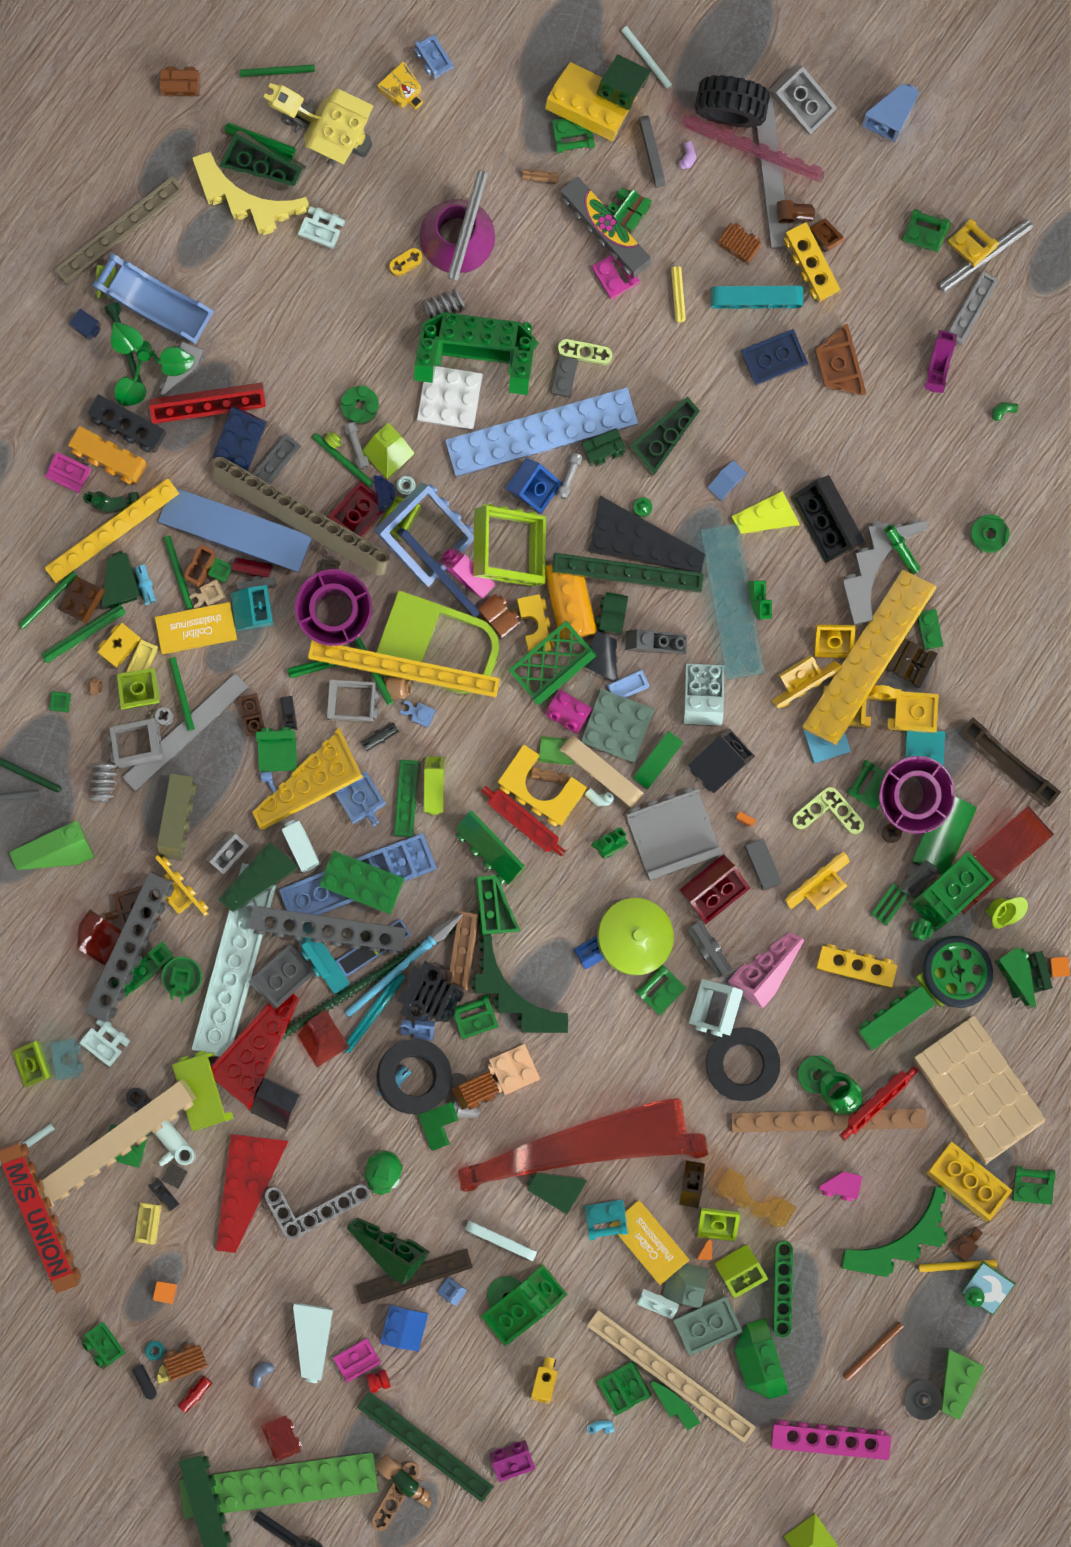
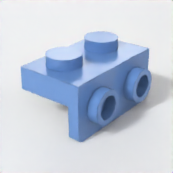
M435 34L420 43L419 41L415 42L414 52L418 59L422 58L424 61L423 67L428 75L432 74L435 79L454 68Z

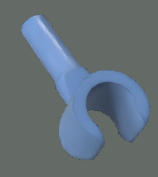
M262 772V783L268 782L274 794L277 790L273 782L272 773Z

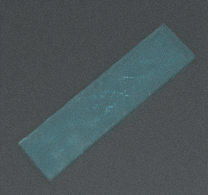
M739 524L701 530V537L726 679L730 680L764 674L755 614L749 597V580Z

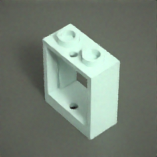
M292 820L284 824L283 834L301 871L306 873L321 866L302 823Z
M702 979L689 1024L695 1025V1030L706 1033L708 1029L712 1030L711 1034L722 1037V1034L730 1035L743 991ZM714 991L728 995L719 1027L704 1023Z

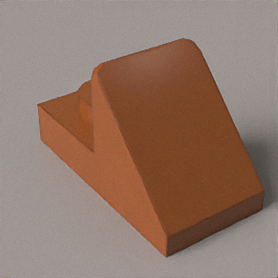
M826 218L810 227L812 234L821 242L825 253L845 240L842 234Z

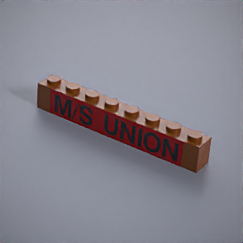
M22 1139L0 1147V1162L56 1293L78 1286L81 1272L73 1263L74 1256L72 1251L67 1249L65 1234L59 1230L58 1217L56 1214L53 1215L51 1201L43 1192L44 1184L36 1175L37 1168L35 1163L30 1161L28 1156L30 1154L29 1148L26 1143L23 1144Z

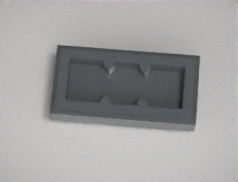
M258 576L250 578L251 581L237 583L238 591L267 585L268 588L277 587L275 577L262 579V577Z

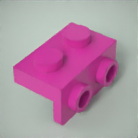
M559 689L545 715L565 726L568 730L578 734L593 708Z

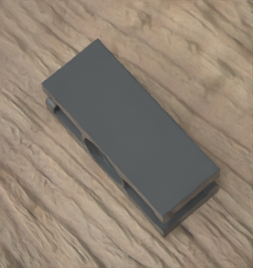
M764 838L746 845V852L762 890L765 891L781 884L782 881Z

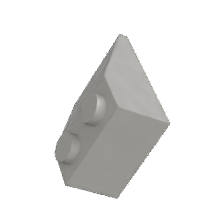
M794 65L768 90L779 105L809 134L813 133L837 109L803 66Z

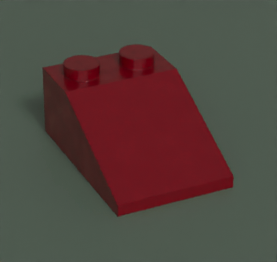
M359 481L328 518L364 538L390 503Z

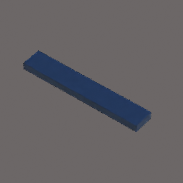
M400 528L396 533L462 607L471 616L476 617L480 611L406 529Z

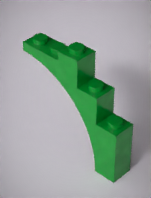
M934 1186L931 1199L923 1215L900 1238L886 1245L871 1249L854 1250L844 1248L841 1268L889 1277V1273L892 1274L894 1269V1262H891L892 1258L915 1262L916 1258L919 1259L921 1247H918V1243L942 1247V1243H946L947 1232H944L945 1228L937 1225L941 1223L943 1216L940 1208L941 1203L944 1204L946 1199V1192H943L944 1188Z

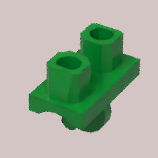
M619 827L592 842L591 846L598 850L599 855L605 859L626 847L629 842L625 839L627 834Z

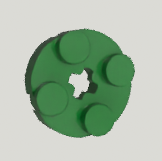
M367 386L352 387L342 396L341 409L348 421L367 424L376 417L379 401L374 391ZM359 400L360 402H365L363 405L364 409L362 410L355 408L356 402Z
M988 514L982 516L971 528L973 546L984 553L1000 551L1009 540V528L1003 519L997 515ZM989 529H992V533H995V536H992L991 539L985 535V532H988Z
M811 1056L805 1059L799 1066L798 1081L802 1088L809 1093L820 1094L819 1085L821 1080L820 1078L813 1079V1071L821 1070L820 1074L822 1076L827 1072L836 1071L832 1061L824 1056Z

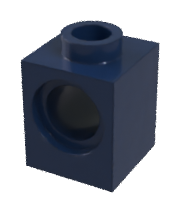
M82 309L78 310L69 323L71 328L89 340L92 337L95 338L101 330L99 321Z

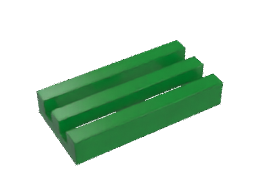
M893 883L870 915L887 926L908 897V894ZM893 890H896L897 892L889 901V903L884 908L882 913L880 915H877L876 913L879 911V909L884 904L886 899L889 897L891 892ZM900 894L903 895L887 919L884 920V915Z

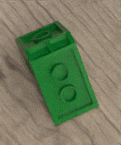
M968 851L909 904L924 920L932 923L930 927L936 932L959 914L994 879Z
M542 1264L509 1294L484 1312L481 1317L503 1345L506 1346L547 1315L568 1294Z

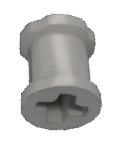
M161 707L156 711L155 719L159 724L169 726L173 723L174 715L168 708ZM162 713L168 714L166 721L161 719Z

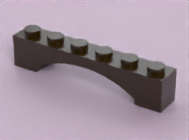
M972 717L958 733L959 736L1045 809L1060 795V790L1015 757L975 718Z

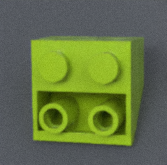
M748 1244L714 1263L734 1299L768 1280Z

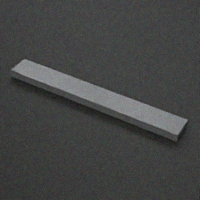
M770 98L766 120L761 126L756 128L771 248L786 247L783 239L785 238L784 234L789 230L788 223H779L777 221V202L785 200L773 98Z
M235 673L191 714L195 730L187 731L184 720L161 741L164 755L163 760L135 765L123 778L135 791H138L249 687Z

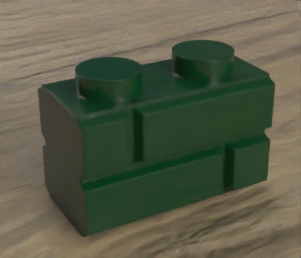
M617 428L582 442V448L590 466L594 464L596 467L606 463V459L611 457L617 459L623 456V452L626 450Z

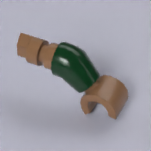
M385 1454L377 1463V1470L385 1478L392 1479L403 1495L408 1498H414L430 1509L432 1503L429 1497L430 1492L422 1488L418 1481L405 1470H401L402 1465L399 1460L395 1462L390 1455Z

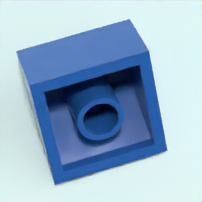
M526 457L505 489L515 498L542 514L562 482L540 463Z
M390 1304L380 1344L419 1352L428 1313Z

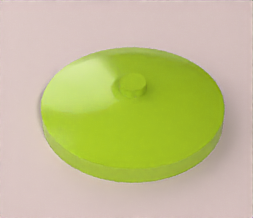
M629 898L615 903L604 913L598 926L597 942L603 958L612 968L628 975H643L656 970L667 960L673 947L674 932L669 917L657 904L642 898Z

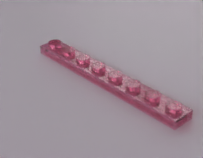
M685 115L682 120V126L686 129L821 183L824 178V171H822L821 167L814 164L811 166L804 164V161L800 158L794 157L792 159L780 150L775 152L770 150V147L765 144L759 143L757 145L752 143V140L748 137L742 136L740 138L728 129L723 131L718 129V126L713 123L707 122L705 124L700 122V119L693 115H690V117Z

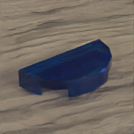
M374 475L373 480L379 512L392 506L396 490L394 485L384 479L383 476Z

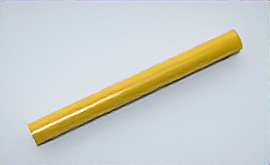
M981 1260L918 1264L919 1272L977 1269L982 1261L995 1268L997 1267V1261Z

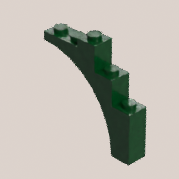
M484 935V939H480V951H484V959H480V970H483V974H476V978H472V989L475 990V993L499 994V997H495V1009H498V1013H522V1017H518V1029H522V1033H568V1013L552 1012L539 1008L526 1001L511 988L497 966L493 952L492 935Z

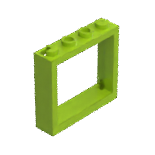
M482 504V507L474 508L473 577L532 587L545 584L546 516L537 515V512L525 513L523 509L509 510L507 506L494 507V504ZM489 517L530 524L529 574L488 567Z

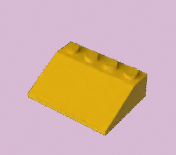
M570 62L550 92L545 109L613 142L629 110L596 94L603 77Z

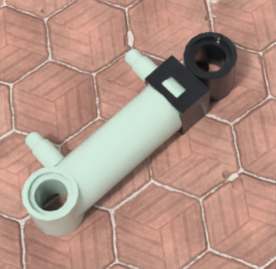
M132 1088L126 1094L127 1103L131 1107L138 1108L134 1111L135 1113L152 1101V1099L147 1100V1094L141 1088ZM135 1092L141 1095L139 1103H135L132 1100V1095ZM166 1120L161 1124L163 1128L154 1133L169 1151L158 1161L159 1165L163 1166L173 1158L181 1165L191 1164L196 1157L195 1150L186 1142L175 1127ZM183 1150H187L190 1153V1158L187 1161L181 1159L180 1154Z

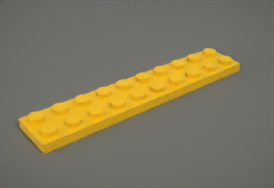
M905 570L901 571L873 615V621H869L841 665L842 668L836 673L802 726L804 730L835 746L838 744L936 589L934 584Z

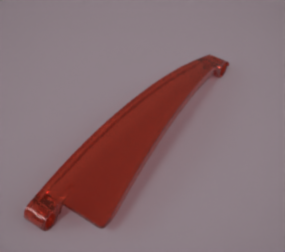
M676 1098L635 1107L559 1131L515 1148L486 1162L463 1167L458 1170L460 1190L469 1192L476 1190L480 1184L572 1165L676 1154H688L693 1158H703L709 1153L705 1134H686L682 1101Z

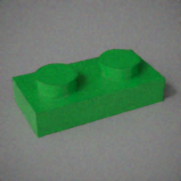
M937 610L921 611L918 616V623L924 650L943 647Z

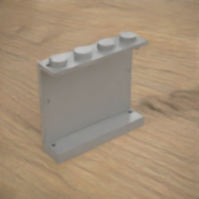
M694 787L683 791V795L676 797V794L665 797L666 801L658 803V800L647 804V808L640 810V807L629 810L630 814L626 815L649 881L723 854L718 846L700 797L699 789L694 790Z

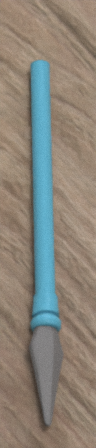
M461 913L435 928L433 933L415 951L345 1011L347 1016L351 1017L419 956L433 947L432 945H436L438 941L445 939L463 914Z

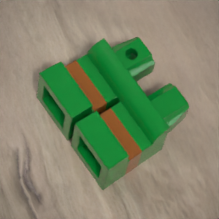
M622 187L616 195L618 199L623 201L622 205L619 207L614 202H611L607 209L627 232L632 234L651 207L652 201L637 194L633 189L630 192Z

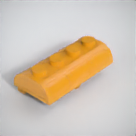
M552 564L546 566L545 577L557 628L567 620L581 637L596 634L597 628L585 577L552 573ZM565 626L560 631L559 638L571 639V631Z

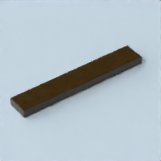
M465 1249L423 1263L414 1276L404 1284L386 1275L356 1285L361 1304H365L471 1269L473 1266L468 1251Z

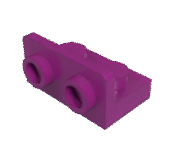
M526 1440L515 1442L505 1448L496 1449L489 1454L499 1482L536 1469Z

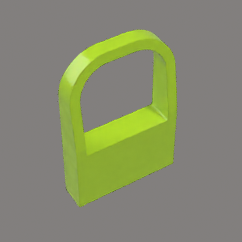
M400 590L398 591L376 653L423 662L440 615L480 628L487 633L492 643V651L483 675H492L499 655V640L496 632L487 622ZM438 686L458 694H470V692Z

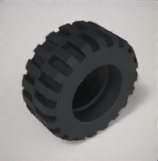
M724 75L707 76L699 82L695 110L700 117L717 124L739 128H754L761 126L766 120L770 94L766 87L751 80Z

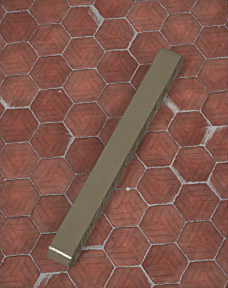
M216 457L213 459L210 478L214 482L375 575L385 574L390 555L385 550L226 458Z

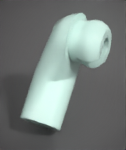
M591 788L585 793V796L598 807L608 806L614 799L613 794L610 792L598 795Z

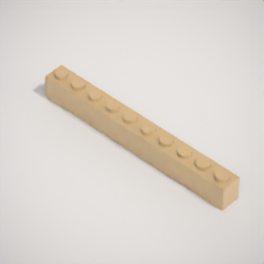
M183 1079L174 1084L43 1179V1192L46 1197H49L52 1207L55 1206L53 1202L57 1199L62 1201L70 1195L69 1191L72 1188L77 1190L83 1186L86 1178L90 1176L92 1179L101 1173V1167L104 1165L109 1167L117 1161L115 1157L119 1154L124 1156L132 1150L130 1146L135 1143L139 1145L148 1139L146 1137L148 1133L152 1131L154 1134L162 1129L163 1126L161 1124L166 1120L170 1123L177 1118V1112L182 1109L186 1111L194 1105L193 1101L197 1097Z

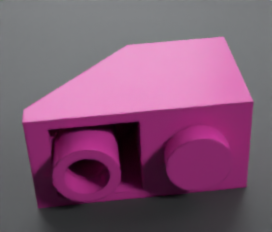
M841 1171L820 1184L818 1189L822 1190V1195L833 1197L834 1194L841 1195L842 1200L852 1202L853 1198L858 1199L863 1176Z

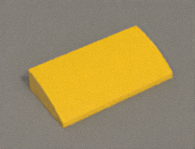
M952 1141L925 1173L985 1222L993 1218L1012 1192L1008 1186Z

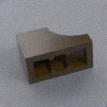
M686 1160L679 1205L699 1207L705 1163Z

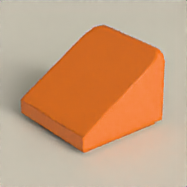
M1068 957L1048 959L1050 978L1070 976Z
M711 1239L706 1240L696 1258L697 1260L712 1259Z
M158 1280L153 1300L173 1304L177 1284Z

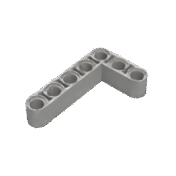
M359 1184L299 1217H296L281 1188L275 1186L269 1188L265 1193V1199L283 1234L288 1239H295L366 1201L370 1196V1189L365 1184ZM358 1188L366 1190L367 1195L365 1198L357 1197L356 1190ZM272 1190L279 1192L280 1197L277 1201L270 1199L269 1194ZM341 1197L349 1199L348 1207L343 1208L339 1205ZM324 1206H329L332 1209L330 1217H325L322 1214ZM285 1207L288 1210L289 1215L287 1218L279 1216L280 1208ZM311 1215L314 1217L315 1223L313 1226L305 1224L306 1216ZM289 1225L297 1227L298 1232L296 1235L293 1236L288 1233Z

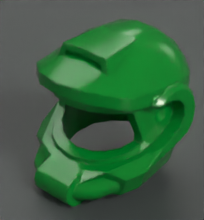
M833 1071L825 1073L820 1078L821 1097L835 1114L850 1115L859 1110L863 1100L862 1088L848 1074ZM840 1081L847 1083L838 1088L831 1098L829 1097V1090L833 1084Z
M380 1150L369 1156L365 1180L368 1182V1186L373 1193L384 1195L393 1188H396L400 1181L403 1164H401L399 1157L395 1153L387 1150Z

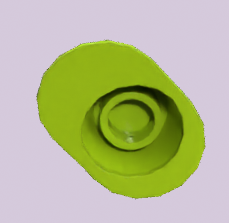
M999 897L993 900L990 906L985 908V912L990 920H992L993 927L1000 929L1022 919L1027 912L1028 902L1023 897H1015L1009 900Z

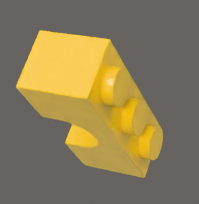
M540 594L517 599L521 620L533 619L538 624V630L534 634L525 636L528 652L549 635L547 629L551 628L549 617L544 616L543 610H547L545 599H541ZM548 641L545 643V651L552 652L551 647H555L554 641ZM534 653L533 655H531V657H532V656H536V655H541V654H540V653Z

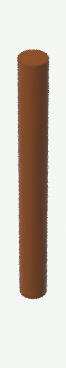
M898 1322L843 1375L846 1380L849 1381L904 1326Z

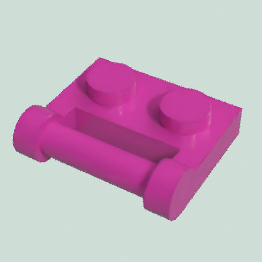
M608 256L594 264L592 269L609 298L613 299L640 283L638 277L633 278L630 274L627 275L624 272L629 280L624 284L612 264L614 260L611 256Z

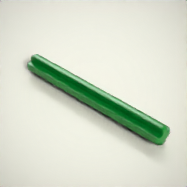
M122 605L114 607L41 654L43 660L49 663L123 616L126 612Z

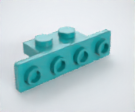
M306 922L303 926L306 933H312L314 930L310 922ZM307 937L299 940L304 949L301 951L302 955L307 961H312L314 966L311 968L317 977L321 975L334 994L350 985L349 980L323 941L322 943L311 942V938Z

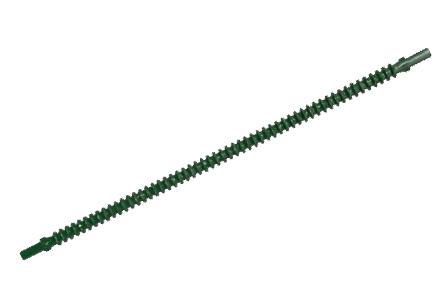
M457 923L448 934L452 935V932L456 930ZM417 942L416 946L412 945V949L408 948L407 952L403 951L402 955H397V958L393 957V961L388 960V964L384 963L383 967L379 966L378 970L374 969V973L369 972V976L365 975L364 979L360 978L359 982L355 981V985L350 984V988L346 987L345 991L341 990L340 994L336 993V997L331 996V1000L327 999L326 1003L322 1002L321 1006L317 1005V1009L312 1008V1012L308 1011L307 1015L303 1014L302 1018L298 1017L297 1021L293 1020V1024H288L289 1026L286 1028L282 1038L286 1039L287 1035L291 1036L292 1032L296 1033L295 1030H300L302 1026L305 1027L306 1023L310 1024L311 1020L315 1021L314 1018H319L321 1014L324 1015L325 1011L329 1012L330 1008L334 1009L333 1006H339L338 1003H343L344 999L348 1000V997H353V994H357V991H362V988L366 989L368 984L371 986L373 981L376 983V979H381V976L385 977L387 972L389 973L421 943Z

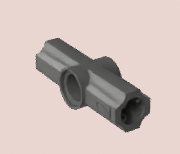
M702 921L687 929L697 944V949L703 959L709 963L718 978L732 970L727 959L723 956L719 944L714 937H711Z

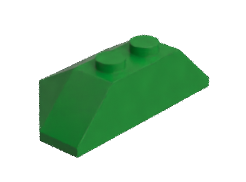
M763 1318L746 1324L734 1349L746 1387L768 1399L789 1394L766 1319Z

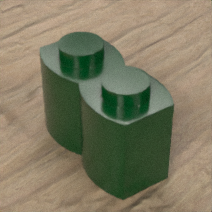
M606 592L605 597L601 596L599 608H603L602 615H598L596 626L600 627V632L622 635L628 596Z

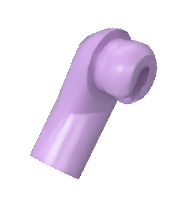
M692 142L683 144L686 154L679 161L681 169L692 167L696 160V153Z

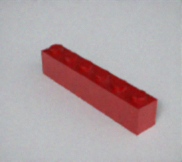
M262 382L150 399L149 407L152 423L155 424L229 413L233 406L242 410L266 407V398Z

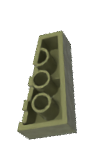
M170 774L157 843L161 858L165 856L167 859L183 861L184 849L187 846L186 835L190 829L189 815L193 812L194 806L192 795H195L197 790V784L194 783V779L191 776Z

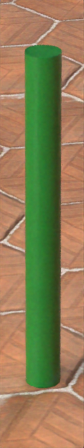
M315 64L240 69V77L315 72Z
M318 433L312 437L316 443L370 488L374 482L339 451L331 447Z
M166 536L163 539L186 610L194 607L189 598L190 595L171 536Z
M74 571L69 573L19 625L25 629L78 575Z
M356 638L354 643L357 649L367 651L361 638ZM370 672L387 706L393 704L394 701L380 674Z
M172 657L168 660L187 731H193L195 727L176 657Z

